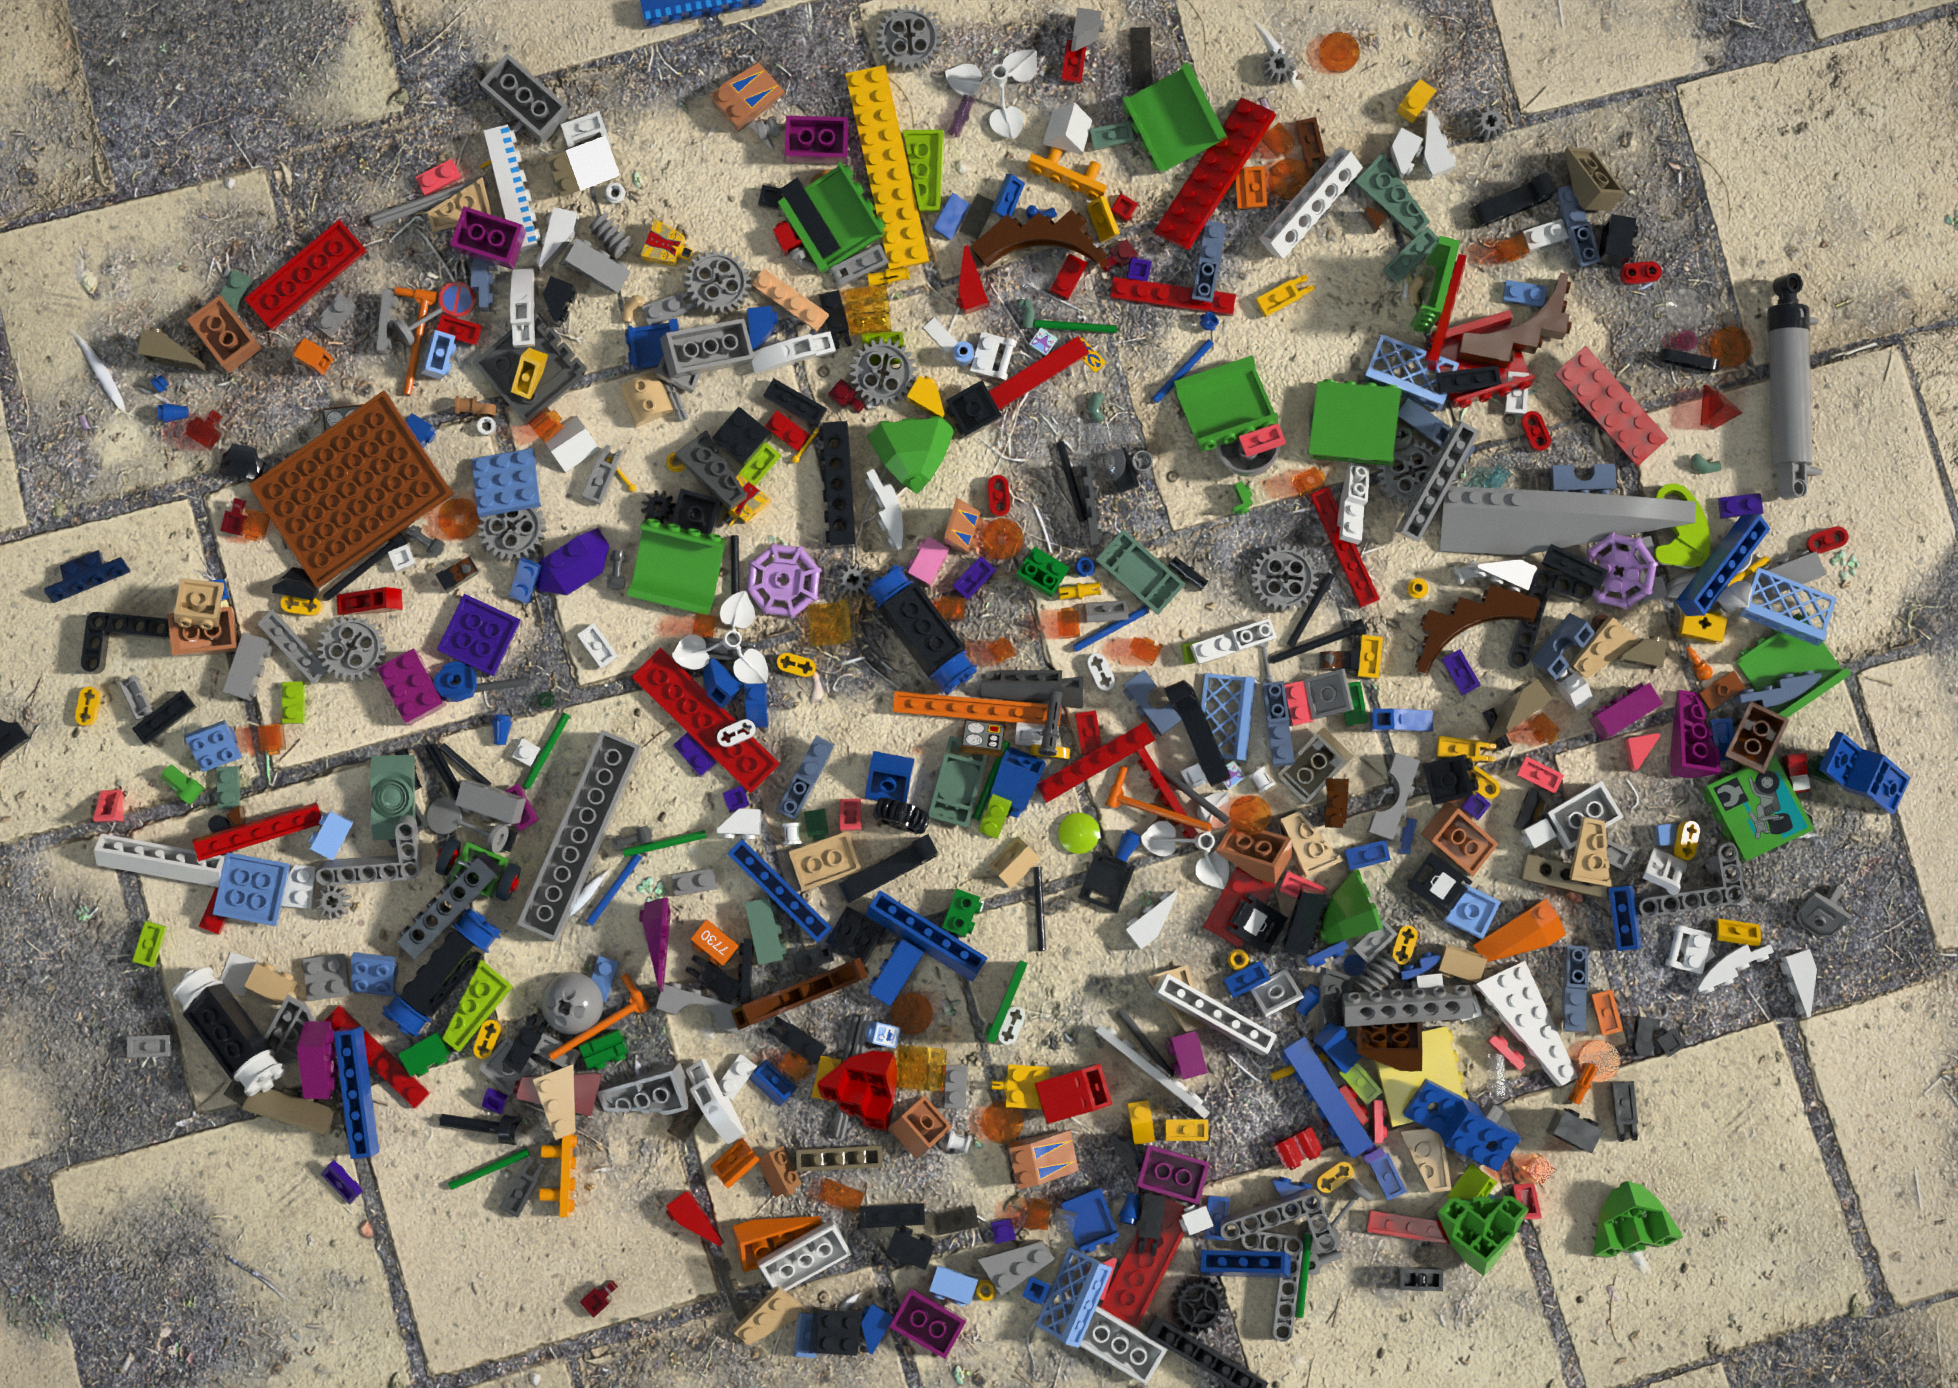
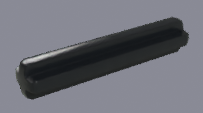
M432 743L425 750L452 797L456 800L460 785L435 743Z

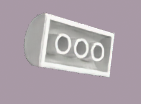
M830 1219L757 1260V1264L772 1289L778 1285L784 1291H787L852 1255L837 1224L833 1219Z
M1096 1306L1080 1344L1084 1349L1144 1385H1147L1168 1350L1165 1346L1099 1306Z

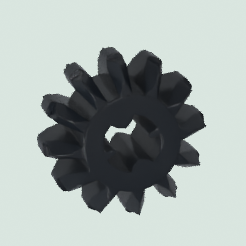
M657 490L654 491L655 497L647 494L649 502L643 500L642 504L647 507L641 509L642 513H647L644 517L645 520L652 518L664 524L663 519L666 518L668 522H671L668 515L673 516L674 510L671 509L676 507V503H670L673 500L672 495L666 497V491H662L659 496ZM657 504H659L660 506L661 504H663V510L661 512H659L658 510L657 512H655V506Z

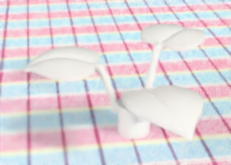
M1021 50L1009 54L1003 60V63L995 65L992 68V72L988 73L982 81H980L982 78L981 71L973 64H961L945 71L950 87L962 96L977 94L978 85H983L991 79L993 85L1000 87L1002 109L992 112L989 118L990 127L996 134L1008 139H1014L1019 135L1023 126V116L1021 111L1015 106L1005 108L1004 85L1007 83V78L1011 76L1017 82H1027L1035 76L1037 70L1036 50Z
M1752 554L1737 573H1742L1749 567L1752 561ZM1686 572L1672 578L1665 586L1668 596L1678 598L1696 574ZM1746 581L1734 582L1724 589L1715 602H1719L1724 612L1727 613L1737 610L1738 607L1749 608L1752 586Z
M741 591L730 596L721 606L720 619L722 623L731 625V631L723 637V641L706 648V642L702 637L688 635L679 642L672 653V658L679 665L687 669H701L709 663L707 652L724 645L727 649H736L740 657L733 664L734 675L739 681L746 684L767 683L768 667L764 656L755 649H748L742 655L741 647L739 646L742 637L735 629V626L739 629L747 628L755 618V610L747 592Z
M1217 792L1205 797L1207 801L1231 818L1229 793ZM1198 804L1197 817L1200 820L1212 824L1211 827L1213 828L1226 826ZM1158 821L1153 823L1141 835V842L1145 848L1158 856H1168L1174 853L1176 848L1175 842L1194 843L1197 848L1205 850V857L1200 858L1195 867L1198 879L1204 884L1220 889L1226 887L1229 878V863L1227 859L1216 853V851L1208 854L1215 843L1214 837L1210 834L1211 831L1198 833L1194 839L1175 838L1176 830L1174 826L1166 821Z

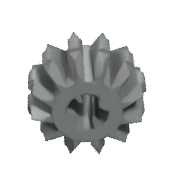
M1280 48L1277 54L1274 50H1271L1270 56H1264L1265 62L1261 64V68L1265 69L1263 76L1270 75L1268 78L1269 82L1276 79L1275 83L1278 85L1280 79L1287 83L1288 77L1293 78V71L1296 70L1297 66L1292 64L1295 61L1294 57L1288 58L1289 51L1282 54V49ZM1278 64H1281L1282 68L1280 67V69H1277L1276 66H1278Z
M1485 106L1482 112H1476V117L1472 119V123L1475 124L1472 130L1479 131L1477 138L1483 135L1484 141H1488L1489 137L1495 141L1497 136H1503V130L1507 128V124L1504 123L1507 120V116H1500L1503 112L1502 110L1495 112V106H1492L1489 111Z
M857 563L854 564L853 569L850 568L849 564H846L847 572L843 569L839 570L843 577L836 576V580L841 582L836 585L837 589L844 588L841 592L843 596L849 591V599L853 598V593H856L857 597L861 598L859 591L861 590L866 594L868 590L864 586L871 585L870 581H866V579L870 578V574H863L866 570L864 566L858 571ZM854 576L855 579H859V581H856L857 585L848 584L850 577Z
M331 885L326 886L327 892L322 889L319 891L323 897H316V901L321 902V904L316 906V909H323L320 915L324 917L328 914L329 920H333L334 916L337 919H341V912L345 915L349 913L345 907H352V903H347L346 901L351 899L352 896L345 895L347 889L342 888L340 890V885H335L334 888ZM332 897L338 899V903H335L336 907L330 905V901H333Z

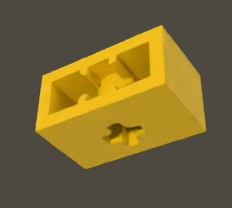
M1682 611L1677 636L1720 644L1724 639L1728 617H1723L1722 613L1716 611H1709L1705 616H1686ZM1702 620H1703V624H1704V625H1707V626H1706L1705 628H1703V629H1702V625L1699 624V622L1702 621Z

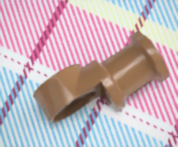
M456 396L455 414L472 412L473 415L479 417L488 416L494 418L496 417V405L478 403L477 396H473V398H460V396Z

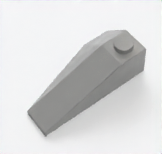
M680 1062L657 1068L597 1091L603 1110L608 1112L628 1113L629 1111H637L643 1114L654 1112L661 1113V1115H670L688 1109V1084Z

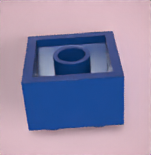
M873 751L865 798L878 801L879 798L886 797L907 803L915 759Z

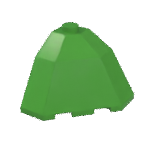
M931 416V419L918 420V418L902 419L899 422H889L888 420L880 421L867 435V438L887 469L904 486L918 494L932 479L944 460L955 427L940 416Z
M1359 869L1351 871L1329 897L1327 909L1324 910L1322 916V929L1319 930L1322 942L1326 941L1327 945L1383 929L1375 903L1369 902L1368 897L1371 896L1366 884L1362 881Z
M1625 1181L1619 1185L1620 1187L1612 1190L1600 1210L1594 1255L1610 1258L1617 1256V1254L1628 1250L1629 1254L1646 1250L1645 1246L1656 1245L1658 1248L1664 1247L1683 1238V1235L1657 1197L1643 1185L1632 1183V1181Z
M1503 1196L1500 1199L1473 1197L1470 1200L1450 1198L1437 1212V1215L1453 1248L1470 1267L1482 1276H1485L1512 1242L1529 1208L1512 1196Z

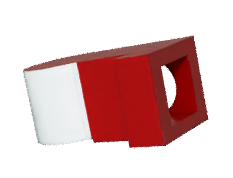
M1806 753L1782 757L1785 774L1796 794L1809 792L1810 782L1807 775L1806 761L1808 760Z

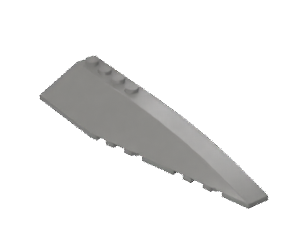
M1450 486L1442 500L1440 552L1525 556L1546 552L1550 544L1560 548H1567L1598 542L1609 536L1611 532L1617 535L1630 536L1663 528L1695 523L1696 502L1594 493Z

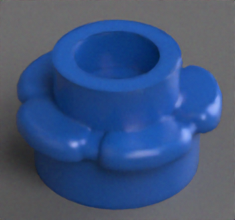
M1207 312L1200 316V325L1207 331H1214L1219 324L1218 318L1212 312Z
M154 374L155 377L150 382L159 393L167 392L166 387L169 385L162 375L158 377Z
M1081 557L1075 563V570L1078 571V575L1081 577L1091 576L1095 572V562L1092 559Z

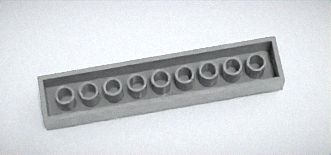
M601 730L517 925L559 942L643 750L641 746Z

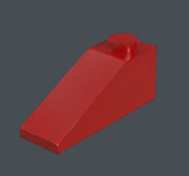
M965 245L963 250L958 289L959 298H956L959 310L963 309L965 315L987 308L989 305L968 245Z
M382 587L336 595L338 616L403 610L402 589Z
M689 1190L666 1205L668 1209L666 1214L672 1222L676 1220L679 1225L718 1246L725 1243Z

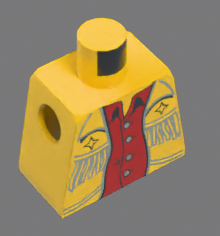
M654 219L641 257L643 261L676 266L679 258L690 261L693 249L684 246V235Z
M740 474L736 478L744 489L747 499L732 510L723 504L728 511L721 520L730 527L737 518L746 524L771 502L769 497Z

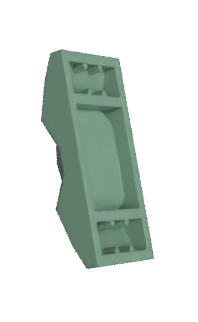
M1124 529L1096 559L1115 580L1126 587L1141 603L1157 615L1186 585Z
M950 736L928 814L930 818L968 828L990 749L962 745L963 739Z
M414 755L371 756L370 786L372 803L370 817L373 840H396L395 828L400 817L410 815L416 819ZM407 825L401 826L404 830H411Z

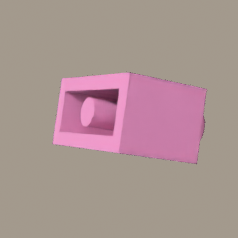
M927 537L925 541L921 540L916 550L919 553L916 559L911 558L906 569L909 570L908 576L931 587L950 552V548Z

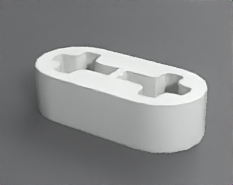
M1094 653L1088 658L1087 665L1099 690L1110 691L1115 684L1112 671L1106 658L1100 653ZM1096 657L1097 660H1102V663H1100L1101 671H1098L1096 666L1092 667L1093 658ZM1103 673L1106 679H1111L1109 687L1100 685L1102 681L1100 674Z
M741 720L721 729L717 735V740L723 747H732L752 738L756 733V727L750 720ZM743 724L752 726L748 735L745 732L738 734L737 731L743 729ZM727 732L729 735L735 733L736 736L731 737V742L727 743L721 740L724 737L723 733Z
M1014 1006L1008 1010L998 1034L999 1040L1003 1044L1010 1045L1018 1037L1025 1020V1012L1021 1007ZM1017 1009L1020 1011L1019 1014L1022 1018L1021 1020L1017 1019L1015 1024L1012 1025L1010 1024L1012 1021L1010 1013L1015 1012ZM1009 1026H1012L1011 1034L1014 1035V1038L1004 1041L1002 1032H1007Z

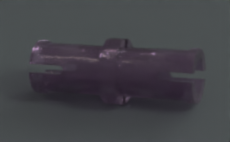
M963 94L958 110H955L953 114L954 119L948 130L950 135L953 136L955 134V137H960L963 126L969 120V112L975 102L972 96L967 98L968 95Z

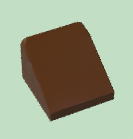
M1368 206L1363 215L1372 230L1377 233L1385 215Z
M238 805L227 814L228 819L235 827L246 824L244 806Z

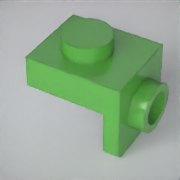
M1243 481L1233 487L1241 504L1232 508V515L1238 513L1240 516L1249 512V507L1253 504L1250 498L1252 492L1249 486L1244 485Z

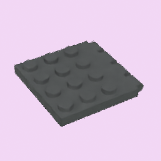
M540 313L534 315L535 347L514 348L511 329L473 361V364L526 425L530 424L584 378L582 374L587 370V367L578 357L570 361L575 354L565 342L557 346L562 339L552 327L547 328L545 331L543 330L548 326V323ZM528 348L548 355L544 372L531 399L511 392L520 357Z

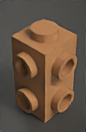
M783 1146L759 1158L758 1164L775 1198L782 1194L784 1197H787L796 1192L795 1188L802 1183Z

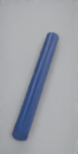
M1207 339L1152 397V400L1158 404L1174 387V381L1181 379L1214 343Z
M1145 605L1128 615L1129 620L1116 621L1072 646L1078 652L1148 614L1149 610Z
M633 855L587 918L586 922L593 926L642 859L640 855Z

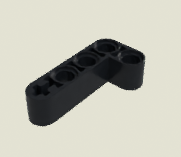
M1546 172L1534 177L1526 185L1475 205L1471 208L1478 227L1482 228L1550 200L1556 193V189L1549 173Z

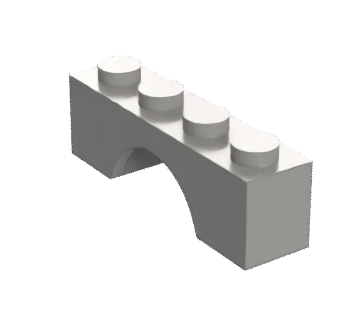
M1399 753L1393 754L1387 775L1392 778L1396 785L1397 797L1394 804L1388 810L1373 813L1367 830L1368 834L1388 841H1392L1394 837L1398 838L1401 826H1399L1400 819L1405 817L1408 806H1405L1407 798L1411 799L1415 789L1412 783L1414 778L1418 779L1422 767L1419 766V760Z
M671 981L669 985L664 984V992L660 993L656 1009L678 1015L682 1009L691 1004H701L711 1010L715 1017L717 1028L739 1033L731 1010L742 1006V1003L732 1001L728 1004L721 1001L722 997L710 994L709 997L702 996V991L690 988L689 991L681 989V984Z

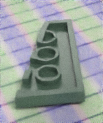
M1382 152L1354 184L1409 234L1416 238L1430 221L1416 200L1412 198L1408 192L1409 190L1401 182L1393 166L1391 167Z

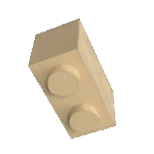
M1445 943L1437 968L1443 976L1449 978L1457 976L1461 978V981L1473 984L1474 982H1480L1487 958L1485 955Z
M263 962V964L256 963L244 987L282 1005L287 994L292 995L298 982L292 980L294 976L282 971L280 974L274 971L275 966L267 962Z

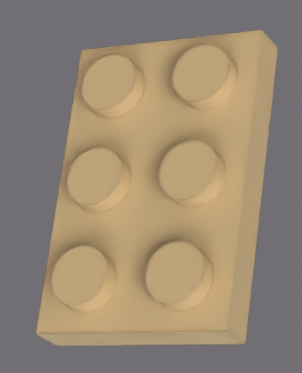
M849 831L789 851L802 892L862 871Z

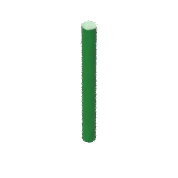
M1035 320L1034 328L1117 334V325Z
M562 713L522 786L528 789L531 788L568 722L570 715Z
M1003 740L1002 750L998 751L972 818L980 821L1002 758L1011 744Z
M705 830L625 848L623 853L624 857L705 839L707 836Z
M525 1148L448 1182L451 1190L524 1159L530 1156L529 1150Z
M1304 1232L1295 1317L1297 1318L1304 1317L1313 1236L1310 1232Z

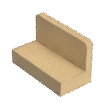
M1017 836L988 866L1010 888H1013L1035 866L1040 858Z

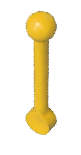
M817 427L797 455L791 458L793 463L799 462V457L819 434L820 428Z
M612 457L606 459V462L610 464L613 461ZM617 468L616 472L627 484L628 490L634 492L636 486L631 484L620 469Z

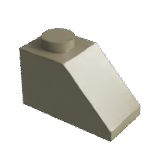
M1649 636V639L1642 640L1619 656L1617 661L1659 669L1664 664L1667 642L1661 641L1660 637Z

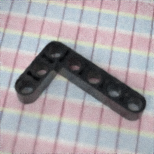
M1547 569L1537 571L1526 594L1530 597L1535 594L1541 599L1535 623L1529 624L1526 621H1518L1508 655V664L1514 669H1521L1529 663L1549 594L1581 603L1592 596V587ZM1538 575L1545 576L1547 580L1545 585L1538 582ZM1558 581L1565 582L1567 586L1565 591L1558 588ZM1578 587H1583L1586 590V597L1578 594ZM1521 634H1526L1529 637L1528 644L1520 641ZM1515 654L1522 655L1524 659L1522 664L1515 662Z
M105 612L90 613L86 619L81 666L85 671L93 674H99L105 669L110 634L170 640L168 619ZM101 617L102 624L96 627L95 620ZM122 619L123 626L120 629H116V622ZM143 621L144 628L137 632V624ZM164 623V631L158 634L157 627ZM99 638L100 643L98 647L93 648V640ZM96 659L97 665L91 669L89 666L90 661Z
M1181 680L1164 688L1169 702L1178 709L1210 786L1213 787L1231 779L1193 687L1185 680Z
M927 834L912 842L911 846L838 884L847 903H850L937 857L939 853L931 837Z

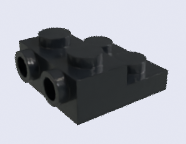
M982 380L946 400L948 406L945 408L951 418L955 416L958 422L955 426L961 436L965 434L966 438L973 436L985 429L989 424L1003 417Z
M1467 754L1423 764L1433 805L1477 795L1476 791L1479 790L1477 779L1472 778L1471 770H1474V765L1471 757L1467 758Z

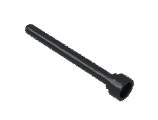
M400 532L389 539V543L324 593V600L329 601L385 557L389 551L408 544L406 539Z
M1362 619L1355 620L1346 629L1272 655L1269 660L1272 664L1351 635H1358L1360 637L1367 634Z

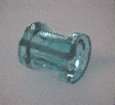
M1496 465L1494 473L1490 479L1485 481V484L1489 488L1502 489V485L1512 474L1506 468Z

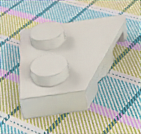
M294 865L288 875L282 906L313 909L317 867Z

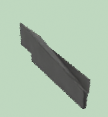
M998 670L994 673L992 679L981 681L982 696L1049 704L1050 692L1058 691L1063 693L1061 706L1083 708V677L1062 679V670Z

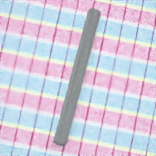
M482 176L485 187L488 188V181L485 176ZM482 177L370 216L371 223L374 227L439 205Z
M861 1014L851 1057L862 1054L865 1051L867 1039L865 1031L872 1021L871 1015ZM840 1109L837 1112L832 1136L843 1139L849 1115Z

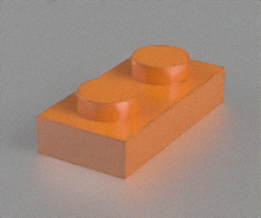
M1612 989L1591 994L1590 997L1601 1036L1623 1031Z

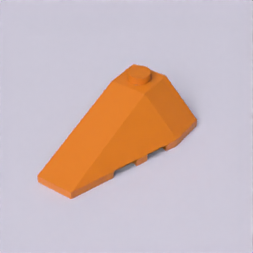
M1546 898L1541 899L1472 946L1477 953L1486 956L1487 962L1550 946L1565 936L1566 933L1559 916Z
M821 1216L756 1219L733 1225L734 1241L743 1273L758 1269L757 1260L822 1224Z

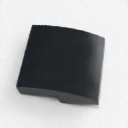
M846 906L826 943L854 959L860 958L862 964L865 965L886 928Z

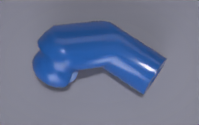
M1030 205L1026 209V215L1029 219L1038 212L1043 216L1048 215L1051 219L1057 217L1054 207L1041 211L1036 206Z

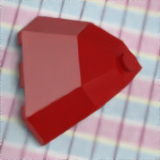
M873 1050L849 1057L818 1081L817 1086L823 1099L835 1101L839 1104L838 1109L850 1117L856 1115L862 1119L861 1124L865 1127L888 1132L896 1093L897 1065L894 1054L887 1051Z

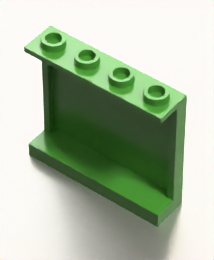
M840 161L838 162L839 166L805 187L806 192L841 246V249L826 259L822 258L786 198L784 197L778 201L823 274L827 273L829 268L847 260L886 234L883 229L886 225L880 216L876 218L872 212L875 210V207L869 199H864L862 193L865 191L859 182L855 183L851 177L854 175L848 164L844 166Z
M1439 236L1427 256L1426 264L1438 267L1428 306L1421 305L1409 327H1413L1417 332H1429L1442 313L1460 244L1459 240Z
M1252 355L1174 381L1176 396L1199 452L1212 450L1222 444L1233 443L1241 435L1278 423V414L1274 413L1256 371L1255 360Z
M1324 379L1323 382L1318 381L1309 446L1310 459L1393 466L1400 396H1402L1401 388L1393 384H1386L1385 387H1381L1370 382L1364 383V385H1357L1354 381H1344V383H1335V380Z

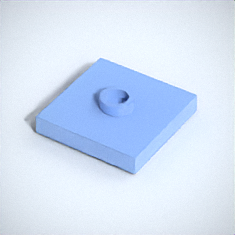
M1462 883L1468 889L1454 909L1450 908L1449 911L1451 913L1446 916L1444 921L1483 940L1501 901Z

